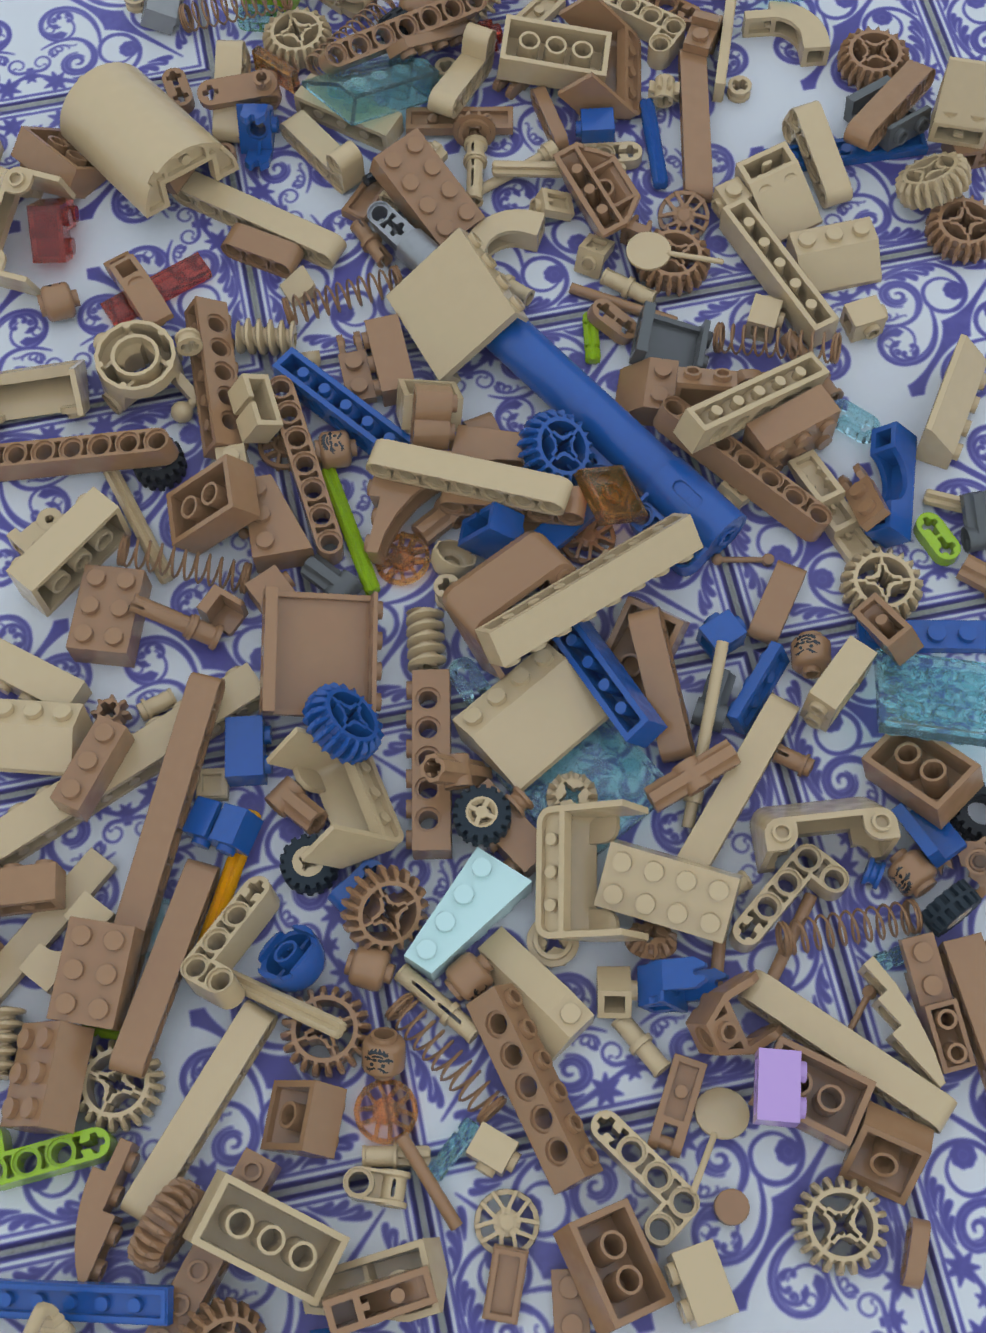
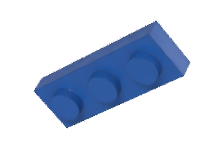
M774 641L770 642L767 649L759 656L758 663L751 675L745 679L738 697L730 704L726 716L735 732L743 735L748 733L788 666L790 660L782 644Z

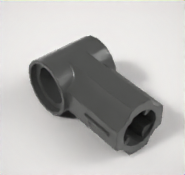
M986 490L959 495L964 527L961 529L963 549L966 553L986 550Z
M318 553L314 556L311 555L304 562V566L300 571L302 577L323 593L358 595L363 589L362 583L356 576L347 570L340 571Z
M711 669L704 685L702 697L698 698L690 723L699 727L701 726ZM724 669L713 726V731L718 733L722 731L729 708L727 704L736 676L727 669Z

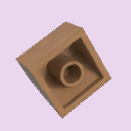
M649 357L620 369L615 400L642 425L654 427L653 419L665 397L675 394L679 361Z
M274 1080L260 1149L309 1158L334 1159L339 1143L338 1136L342 1115L345 1110L347 1089L318 1080Z
M869 1100L852 1144L847 1149L838 1176H843L848 1181L856 1179L859 1186H868L870 1191L905 1206L931 1155L934 1129Z

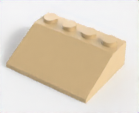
M547 642L546 647L529 655L506 674L505 677L500 679L452 719L461 741L512 787L517 786L522 791L527 789L609 719L566 657Z

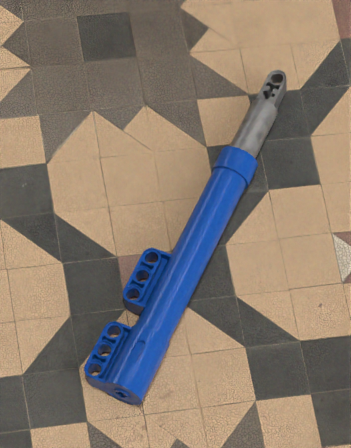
M376 201L369 206L367 217L375 232L396 251V257L410 271H413L439 246L421 228L415 229L385 201ZM517 318L485 346L551 409H554L555 412L564 410L566 416L574 414V422H583L582 430L590 431L587 439L594 443L589 448L595 454L593 459L590 460L593 467L587 471L588 476L580 482L597 498H608L628 480L643 494L630 507L627 514L631 530L635 535L672 513L691 514L704 548L695 552L694 557L688 564L682 565L677 563L670 567L676 574L684 577L693 575L714 554H719L742 530L747 520L746 515L681 456L677 457L529 321L524 322ZM599 477L608 478L607 482L603 485L594 484ZM646 515L650 517L645 524L639 525L635 523L639 516Z

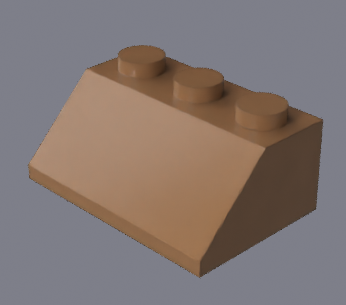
M21 126L11 156L20 162L21 167L60 176L76 194V199H85L107 180L61 135L60 128ZM61 197V198H63V199H65V200H72V199H69V198Z

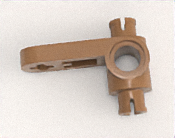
M266 69L205 80L197 89V96L201 105L209 110L236 106V103L270 104L276 110L282 100L277 73ZM211 89L217 93L214 95L213 100H209L208 96H206Z

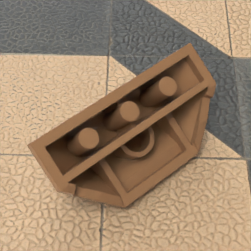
M575 142L553 154V159L569 193H571V197L594 234L604 239L629 225L641 195L614 154L597 148L586 147L579 142Z

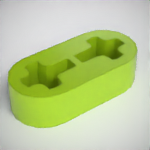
M931 512L921 514L913 527L915 537L936 564L941 566L952 565L957 560L961 551L959 541L937 514ZM924 524L926 526L932 525L934 529L933 531L930 529L924 530L922 527ZM941 547H942L943 549H948V548H950V549H951L950 555H949L947 552L941 553V552H940Z

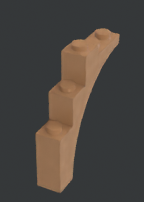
M458 425L455 439L449 443V451L441 450L517 467H523L525 464L524 459L518 458L522 449L516 446L518 441L521 440L518 435L520 432ZM375 476L369 480L367 495L374 505L371 515L373 526L371 533L365 537L364 551L367 553L372 564L384 565L391 544L405 522L420 506L441 491Z

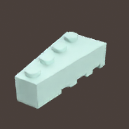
M477 847L404 954L405 962L412 969L434 982L446 971L449 965L464 954L477 940L479 941L486 935L493 925L501 918L503 919L512 911V908L517 903L525 899L532 892V880Z

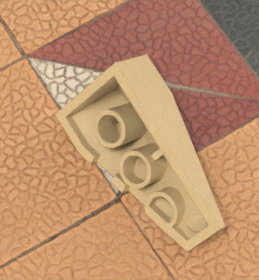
M502 926L478 947L479 953H482L494 967L490 972L494 985L513 983L520 992L523 1005L530 1019L535 1023L538 1030L537 1034L545 1050L550 1054L552 1061L593 1023L595 1015Z

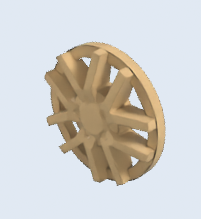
M500 1189L493 1191L481 1201L476 1210L474 1218L476 1236L480 1244L491 1254L493 1247L487 1242L498 1236L499 1244L503 1245L504 1238H512L514 1247H518L516 1235L525 1237L529 1240L521 1248L529 1249L534 1244L539 1233L540 1220L536 1206L528 1196L518 1190ZM512 1195L507 1207L503 1205L498 1196ZM516 1197L525 1201L518 1212L511 1209ZM493 1198L501 1209L496 1214L486 1205ZM528 1206L533 1213L534 1219L521 1217ZM484 1209L493 1219L479 1223L482 1210ZM521 1223L534 1225L532 1235L520 1230ZM493 1225L495 1232L483 1237L481 1228Z

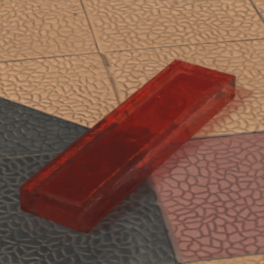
M196 252L150 278L166 302L213 276L209 267L199 253ZM123 292L100 303L102 310L113 326L138 317L129 305Z

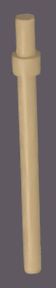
M717 640L695 752L696 756L707 751L710 747L729 642ZM704 791L692 797L686 796L683 798L686 804L681 827L693 829L695 826L698 805H702Z

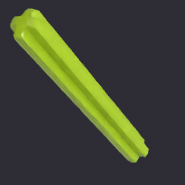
M323 468L321 472L360 582L363 585V590L369 596L373 592L379 593L380 585L371 561L364 551V542L335 468Z

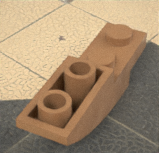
M126 251L103 263L107 273L126 296L129 305L141 320L163 326L167 321L174 318L162 295L133 253L130 254Z
M927 932L898 940L907 971L904 973L909 993L919 1021L934 1049L942 1074L977 1066L957 998H953L934 933Z
M123 1138L119 1139L105 1171L92 1166L84 1187L78 1210L74 1244L78 1281L100 1282L108 1266V1261H105L111 1247H115L118 1244L123 1232V1227L120 1226L123 1219L111 1214L113 1207L117 1208L120 1205L125 1194L123 1184L128 1173L132 1174L135 1171L140 1160V1154L138 1153L140 1146Z

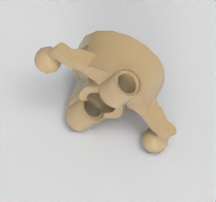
M136 319L121 322L94 337V360L104 392L102 397L116 414L120 415L138 399L152 397L172 383L188 401L174 403L171 407V417L178 423H187L192 419L193 409L197 406L195 389L184 376L183 357L178 353L174 340L164 328L150 321ZM146 364H150V366L144 369L143 371L134 372L140 368H145Z

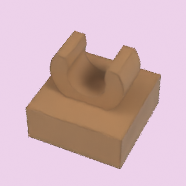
M634 215L629 225L621 229L620 243L627 246L629 240L636 234L651 232L652 221L649 220L644 225L639 223V215Z

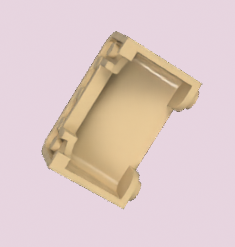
M850 797L766 806L757 809L750 820V832L758 874L774 872L777 858L781 855H787L797 839L801 837L848 833L850 848L858 846L868 853V857H874L875 861L886 860L901 838L895 814L867 797Z

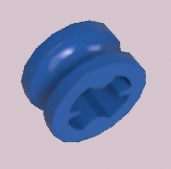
M871 856L863 872L860 884L870 883L872 888L876 890L887 863L884 861L877 863L875 858Z

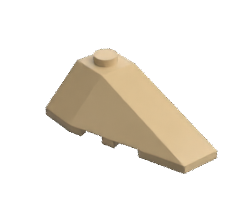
M440 1237L418 1239L337 1265L322 1297L359 1284L428 1265L438 1302L388 1320L412 1322L442 1313L448 1270ZM321 1299L317 1307L302 1300L305 1314L325 1315Z

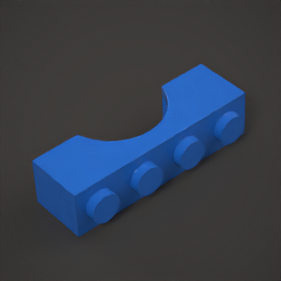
M897 421L872 429L870 456L878 467L882 481V497L891 514L868 532L864 531V534L884 548L910 542L912 533L917 436Z

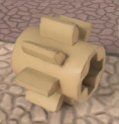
M659 74L655 81H649L648 98H652L653 103L658 108H669L673 105V101L679 102L681 83L675 82L674 77L670 74Z

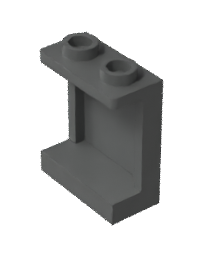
M886 75L847 96L844 120L849 123L891 77ZM928 105L917 111L911 108L902 119L887 127L886 136L877 145L888 152L911 138L928 130L932 108Z
M645 301L637 318L629 364L637 363L649 357L677 360L679 361V367L697 366L706 369L709 356L705 355V351L709 348L713 337V332L709 331L711 321L705 319L701 326H695L655 314L656 303Z

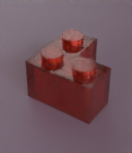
M46 198L27 205L33 263H67L76 253L75 240L70 236V230L76 227V222H79L78 206L74 205V200L69 198Z

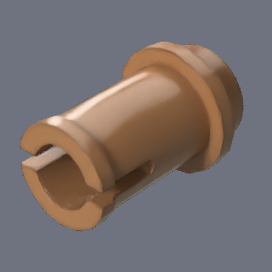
M780 743L777 748L778 752H775L772 762L798 772L797 776L799 777L802 775L808 777L816 760L810 758L811 754L809 753L805 756Z

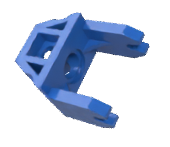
M236 103L241 154H247L245 167L249 171H252L255 167H259L260 171H264L270 167L272 161L275 133L279 132V118L274 116V109L270 104ZM261 123H263V124L265 125V127H262V128L256 126V125H260Z
M694 956L650 960L648 964L637 966L638 1007L651 1013H687L688 1003L700 1002L702 994L709 993L718 987V982L729 979V975L716 968L704 969L708 967V963Z

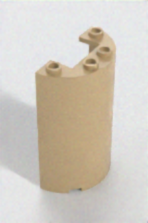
M112 62L91 69L78 78L64 100L60 114L61 135L146 218L171 206L165 184L208 162L211 176L216 181H219L239 170L236 158L225 146L133 65Z

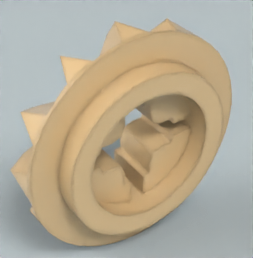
M573 771L562 775L558 774L549 783L546 793L548 807L576 804L571 799L563 800L566 797V786L572 792L581 791L577 797L578 803L597 802L598 799L594 782H591L585 774H578Z
M535 922L532 924L527 934L528 951L544 966H548L551 969L565 966L576 956L579 941L559 940L562 948L554 946L546 953L547 941L537 932Z

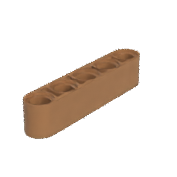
M908 60L852 118L844 132V142L868 152L872 151L886 136L887 127L902 119L930 89L936 75V70L914 60Z
M573 486L565 512L561 516H553L511 506L506 507L525 515L524 522L578 526L584 523L589 493L584 488ZM441 491L438 508L449 515L469 517L475 512L480 513L482 508L492 502Z
M658 606L628 614L629 627L646 698L668 726L656 738L661 759L664 764L686 759L695 755L696 751L662 610Z

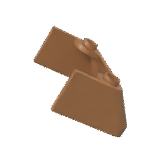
M577 0L559 11V15L569 25L612 32L605 83L591 72L560 89L558 96L572 107L579 116L581 109L613 107L614 120H630L640 115L641 43L637 33L603 0Z
M527 531L448 586L443 593L442 603L480 667L493 676L502 679L505 677V674L500 666L489 663L475 629L505 612L546 581L550 586L577 569L546 536L535 531Z

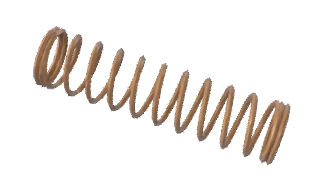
M201 0V9L207 21L205 27L200 24L198 6L194 1L191 3V10L185 3L180 4L178 14L184 31L191 33L193 31L196 32L199 27L204 30L207 29L208 25L216 27L218 22L226 25L228 20L232 23H235L237 18L244 21L247 15L253 19L257 13L262 17L265 16L267 11L270 14H274L276 8L280 12L292 9L293 0H288V5L287 0H280L283 9L277 6V0H272L275 5L272 12L267 8V0H261L265 7L263 14L258 11L257 0H251L255 9L254 16L248 13L247 0H244L245 5L243 0H241L245 11L244 18L238 15L237 0H234L235 6L233 0H230L233 11L236 14L235 20L229 18L227 1L224 0L225 11L223 0H220L222 10L226 16L225 22L219 20V9L216 0H210L213 14L217 19L214 25L209 22L210 16L206 1ZM203 2H204L205 7H206L207 16H206V13H205V10H204V7H203ZM194 6L197 11V17L195 15ZM184 9L186 10V13H187V15H188L189 23H188L187 18H186V16H185ZM194 19L197 23L196 29H194Z
M372 0L358 14L354 15L352 20L347 21L345 25L340 27L339 31L333 33L332 37L327 38L325 43L320 44L319 48L307 56V66L312 74L326 79L331 76L321 73L314 62V56L319 58L321 51L324 50L322 46L325 45L326 48L330 44L328 43L329 40L332 39V42H334V39H341L340 33L349 36L347 28L352 29L354 33L358 32L354 28L353 22L359 23L361 30L367 29L360 22V17H364L370 27L374 26L375 24L366 16V11L372 12L377 22L379 21L378 19L384 16L380 9L387 14L385 9L377 4V0ZM383 0L386 3H388L392 9L396 7L392 0ZM352 44L356 48L355 52L357 53L360 47L355 44ZM328 54L329 59L333 63L337 64V61L333 57V55ZM311 56H312V62H313V65H314L315 69L312 67V64H311V62H310Z
M397 265L389 267V280L384 271L379 269L378 283L370 272L367 274V285L363 278L358 275L356 279L357 290L352 281L347 279L346 293L342 285L336 282V298L331 288L325 285V301L320 291L314 288L315 306L309 294L304 291V309L298 297L293 294V312L287 297H282L281 301L289 326L291 321H295V324L298 325L295 299L305 321L309 322L305 294L316 318H320L316 291L328 316L331 314L327 289L333 298L338 312L341 313L338 286L344 295L348 308L351 310L352 305L348 281L361 307L363 304L359 278L372 304L370 276L377 287L381 300H384L380 272L383 274L391 291L393 290L391 269L396 286L403 280L399 267Z
M718 322L714 328L712 345L715 353L722 351L723 354H726L731 348L734 355L740 353L742 349L745 356H749L754 349L757 357H760L764 350L768 358H771L775 352H777L779 359H783L787 352L791 360L795 359L798 354L802 356V329L799 334L796 354L792 357L790 351L791 328L788 330L787 346L783 356H780L779 327L777 328L776 343L771 355L768 354L767 349L768 326L765 328L764 345L760 354H757L756 350L757 325L754 326L753 343L749 353H746L744 344L747 329L745 324L742 327L741 345L737 352L734 351L733 347L735 324L731 325L730 343L726 351L723 350L725 341L724 323ZM813 330L812 333H811V342H810V347H809L808 353L811 352V351L814 353V350H813V343H814V337H815V331H814V330ZM824 331L818 359L823 355L825 363L837 364L841 353V333H834L830 348V358L827 361L825 355L827 333Z
M124 534L121 538L116 559L118 566L127 568L134 559L136 569H141L146 562L147 571L151 573L158 564L160 575L166 574L170 567L173 579L179 575L183 567V579L185 581L190 579L195 569V582L197 584L203 580L207 571V585L209 587L214 584L219 573V587L225 588L231 575L232 592H235L239 585L240 594H246L247 592L244 584L250 581L252 563L247 561L244 563L239 580L234 588L236 560L233 559L227 578L222 586L223 556L220 558L216 573L210 583L212 558L210 553L204 571L198 581L199 551L196 553L193 566L186 578L187 548L184 551L178 571L174 576L175 545L173 546L168 564L162 573L161 565L164 543H161L155 564L150 570L149 561L152 540H149L146 554L138 568L137 556L140 537L137 538L133 554L127 565L125 562L130 548L129 534Z
M911 898L906 899L902 905L896 901L892 902L890 907L882 903L877 909L869 905L865 912L861 908H856L852 914L848 910H843L840 916L835 912L829 913L827 918L819 914L815 920L806 916L802 923L795 918L791 920L789 925L784 921H778L775 927V936L780 953L784 957H790L792 954L795 956L797 953L795 937L791 930L793 922H797L801 927L802 947L808 954L810 945L804 928L806 920H810L813 924L815 946L817 950L821 951L823 947L822 938L816 925L820 917L826 922V938L829 947L832 949L835 947V937L829 923L832 915L838 919L839 937L842 945L845 947L848 944V936L842 921L844 913L849 914L851 917V933L857 945L861 941L859 927L854 918L857 911L863 914L864 933L870 943L873 941V930L867 916L869 909H873L876 912V929L879 938L882 940L886 938V929L879 913L881 907L888 909V925L890 933L894 938H897L899 930L897 920L892 911L893 905H899L901 908V926L907 936L910 933L914 935L921 933L923 917L918 903ZM910 903L913 906L916 915V930L910 918ZM891 916L895 925V934L891 924ZM904 919H905L906 926H907V928H908V933H907L906 928H905V925H904ZM879 920H880L881 926H882L883 937H882V935H881L880 928H879ZM866 921L870 931V938L867 932ZM854 925H855V928H856L858 940L856 939V936H855ZM841 927H842V929H843L845 942H844V940H843ZM782 929L786 938L787 951L782 939ZM829 931H830L831 938H832V944H831V941H830Z
M412 992L404 994L388 1008L385 1018H387V1021L398 1019L395 1025L396 1031L407 1029L404 1035L405 1041H411L416 1038L413 1044L414 1051L425 1048L422 1054L423 1061L435 1058L431 1065V1071H438L444 1068L440 1075V1081H447L453 1078L449 1085V1091H456L463 1087L458 1096V1101L464 1102L472 1098L467 1107L468 1112H474L483 1107L478 1113L476 1121L479 1122V1125L483 1121L486 1123L506 1104L507 1098L500 1096L493 1101L500 1093L497 1090L484 1102L470 1109L473 1102L490 1084L491 1080H488L472 1094L461 1099L465 1090L481 1073V1070H478L464 1083L452 1089L457 1078L472 1063V1060H469L450 1076L443 1078L447 1069L463 1053V1050H460L441 1066L434 1068L437 1060L454 1043V1040L449 1041L432 1056L425 1058L427 1051L445 1033V1030H441L428 1043L416 1048L420 1038L436 1023V1020H432L416 1035L407 1038L411 1028L427 1013V1010L422 1011L409 1024L398 1028L400 1021L406 1013L418 1004V1000L413 1002L414 995H412Z

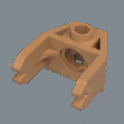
M745 971L735 975L709 993L702 994L698 1007L693 1009L685 1022L699 1053L718 1056L755 1054L759 1047H766L783 1034L784 1031L781 1024L776 1026L769 1024L745 1037L729 1002L730 999L759 980L756 971L751 973Z

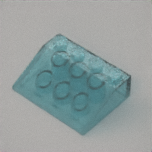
M389 56L364 62L337 74H323L302 80V86L348 124L354 126L427 103L433 87L438 82L439 70L423 58L411 57L402 60L401 57L389 59Z

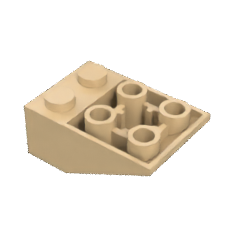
M949 57L931 113L927 141L983 149L986 141V61Z
M786 141L736 163L735 177L739 176L753 195L752 205L781 242L788 239L790 232L810 229L823 222L801 166Z

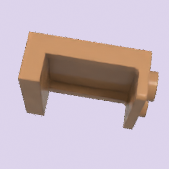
M697 366L678 367L674 396L682 398L693 406L737 386V371H731L726 368L705 369Z

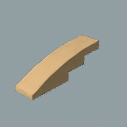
M814 449L789 460L787 465L797 485L830 509L833 519L825 529V533L846 563L852 561L856 553L863 556V551L867 548L874 553L876 547L860 528L850 505L844 498L846 491Z
M872 956L857 972L869 985L876 989L880 996L871 1006L894 1030L886 1039L887 1043L914 1072L938 1088H941L946 1082L934 1049L916 1013L894 980L875 957Z

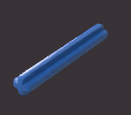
M643 98L640 101V114L653 187L656 190L666 189L669 181L655 104L652 98Z

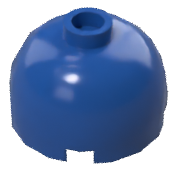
M299 924L291 926L293 931H289L286 934L282 931L276 933L259 953L258 961L261 963V967L258 968V973L279 991L295 993L305 990L317 981L325 966V951L320 939L309 927Z

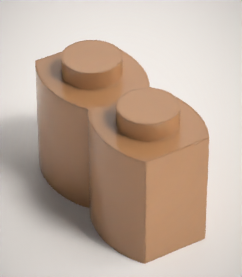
M414 384L410 428L411 444L432 449L448 450L449 441H454L455 424L451 423L452 413L457 412L458 396L453 394L451 386Z

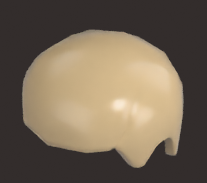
M438 540L431 553V564L438 575L452 574L460 579L474 569L477 556L458 547V541Z

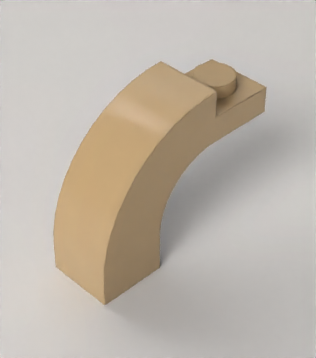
M769 1L768 9L744 11L741 29L743 38L780 37L789 41L796 48L800 67L827 65L831 47L828 32L820 19L809 10L789 2Z
M526 209L505 210L486 217L471 231L482 240L483 245L481 248L483 251L491 256L506 248H520L537 252L545 232V213Z

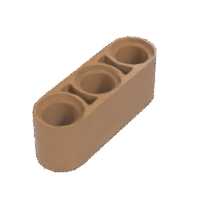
M235 223L221 244L222 252L229 258L285 279L298 268L305 254L303 249L292 241L242 223Z
M778 560L746 636L768 645L771 641L778 642L806 576V570Z

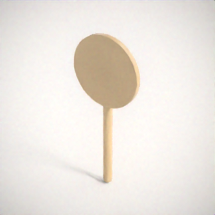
M655 232L638 233L629 240L626 246V256L629 262L636 268L645 271L662 268L667 264L670 257L720 265L724 263V260L720 258L671 251L668 240Z
M723 1087L709 1089L701 1094L696 1102L695 1118L697 1124L710 1137L692 1183L691 1194H696L716 1139L729 1140L736 1138L748 1126L750 1120L749 1107L743 1097L731 1089Z

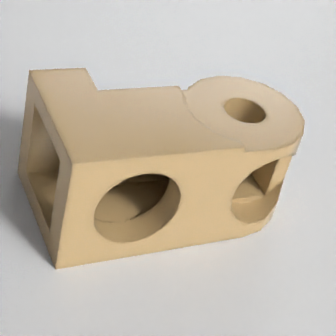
M46 508L38 514L36 521L32 522L22 532L16 528L11 530L6 536L12 547L22 555L32 546L33 541L39 535L44 534L54 525L61 512L56 508Z

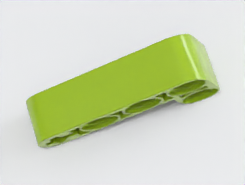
M0 1127V1164L3 1168V1174L0 1178V1191L105 1163L111 1159L117 1146L116 1137L103 1128L91 1127L74 1132V1134H66L13 1149L10 1132L6 1128ZM98 1138L105 1141V1144L100 1145V1152L89 1148L98 1144ZM65 1146H70L72 1153L69 1160L60 1163L58 1160L60 1150ZM36 1155L37 1165L35 1169L26 1173L24 1169L26 1160L30 1156Z

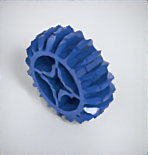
M549 409L535 414L533 418L525 422L523 425L524 429L518 434L521 440L518 441L516 446L522 449L518 458L525 461L522 468L560 475L569 479L573 486H577L579 482L588 476L587 471L593 467L590 460L593 459L595 454L589 448L594 443L587 439L590 431H583L581 428L583 422H574V414L566 416L564 410L555 412L554 409Z
M333 682L330 685L324 684L322 687L320 686L307 698L308 700L305 702V707L302 710L305 716L302 722L308 726L306 733L313 736L314 740L312 743H318L321 747V752H328L332 760L338 758L342 764L348 762L354 765L357 762L362 763L364 760H367L378 750V747L382 744L381 739L384 737L381 731L383 724L377 720L379 714L372 710L373 704H368L364 700V696H359L356 693L355 688L349 690L344 683L339 686Z

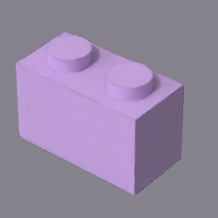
M759 1047L755 1052L753 1124L796 1128L800 1124V1119L806 1118L807 1100L806 1097H801V1083H806L807 1062L801 1061L802 1051Z

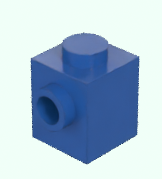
M613 107L581 109L580 121H575L576 138L581 137L582 144L614 142L615 123Z
M729 609L721 614L715 612L704 621V625L699 627L696 641L713 661L717 640L729 642L728 655L744 644L747 627L744 621L739 616H734Z

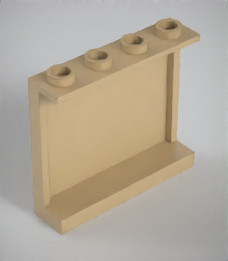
M460 227L386 295V298L396 314L398 313V317L439 381H455L457 384L461 381L457 372L517 318L524 322L529 320L523 311L525 309L524 303L519 297L512 295L509 290L511 287L510 282L504 275L498 274L495 269L497 266L496 261L481 248L483 245L482 240L473 231L468 233Z

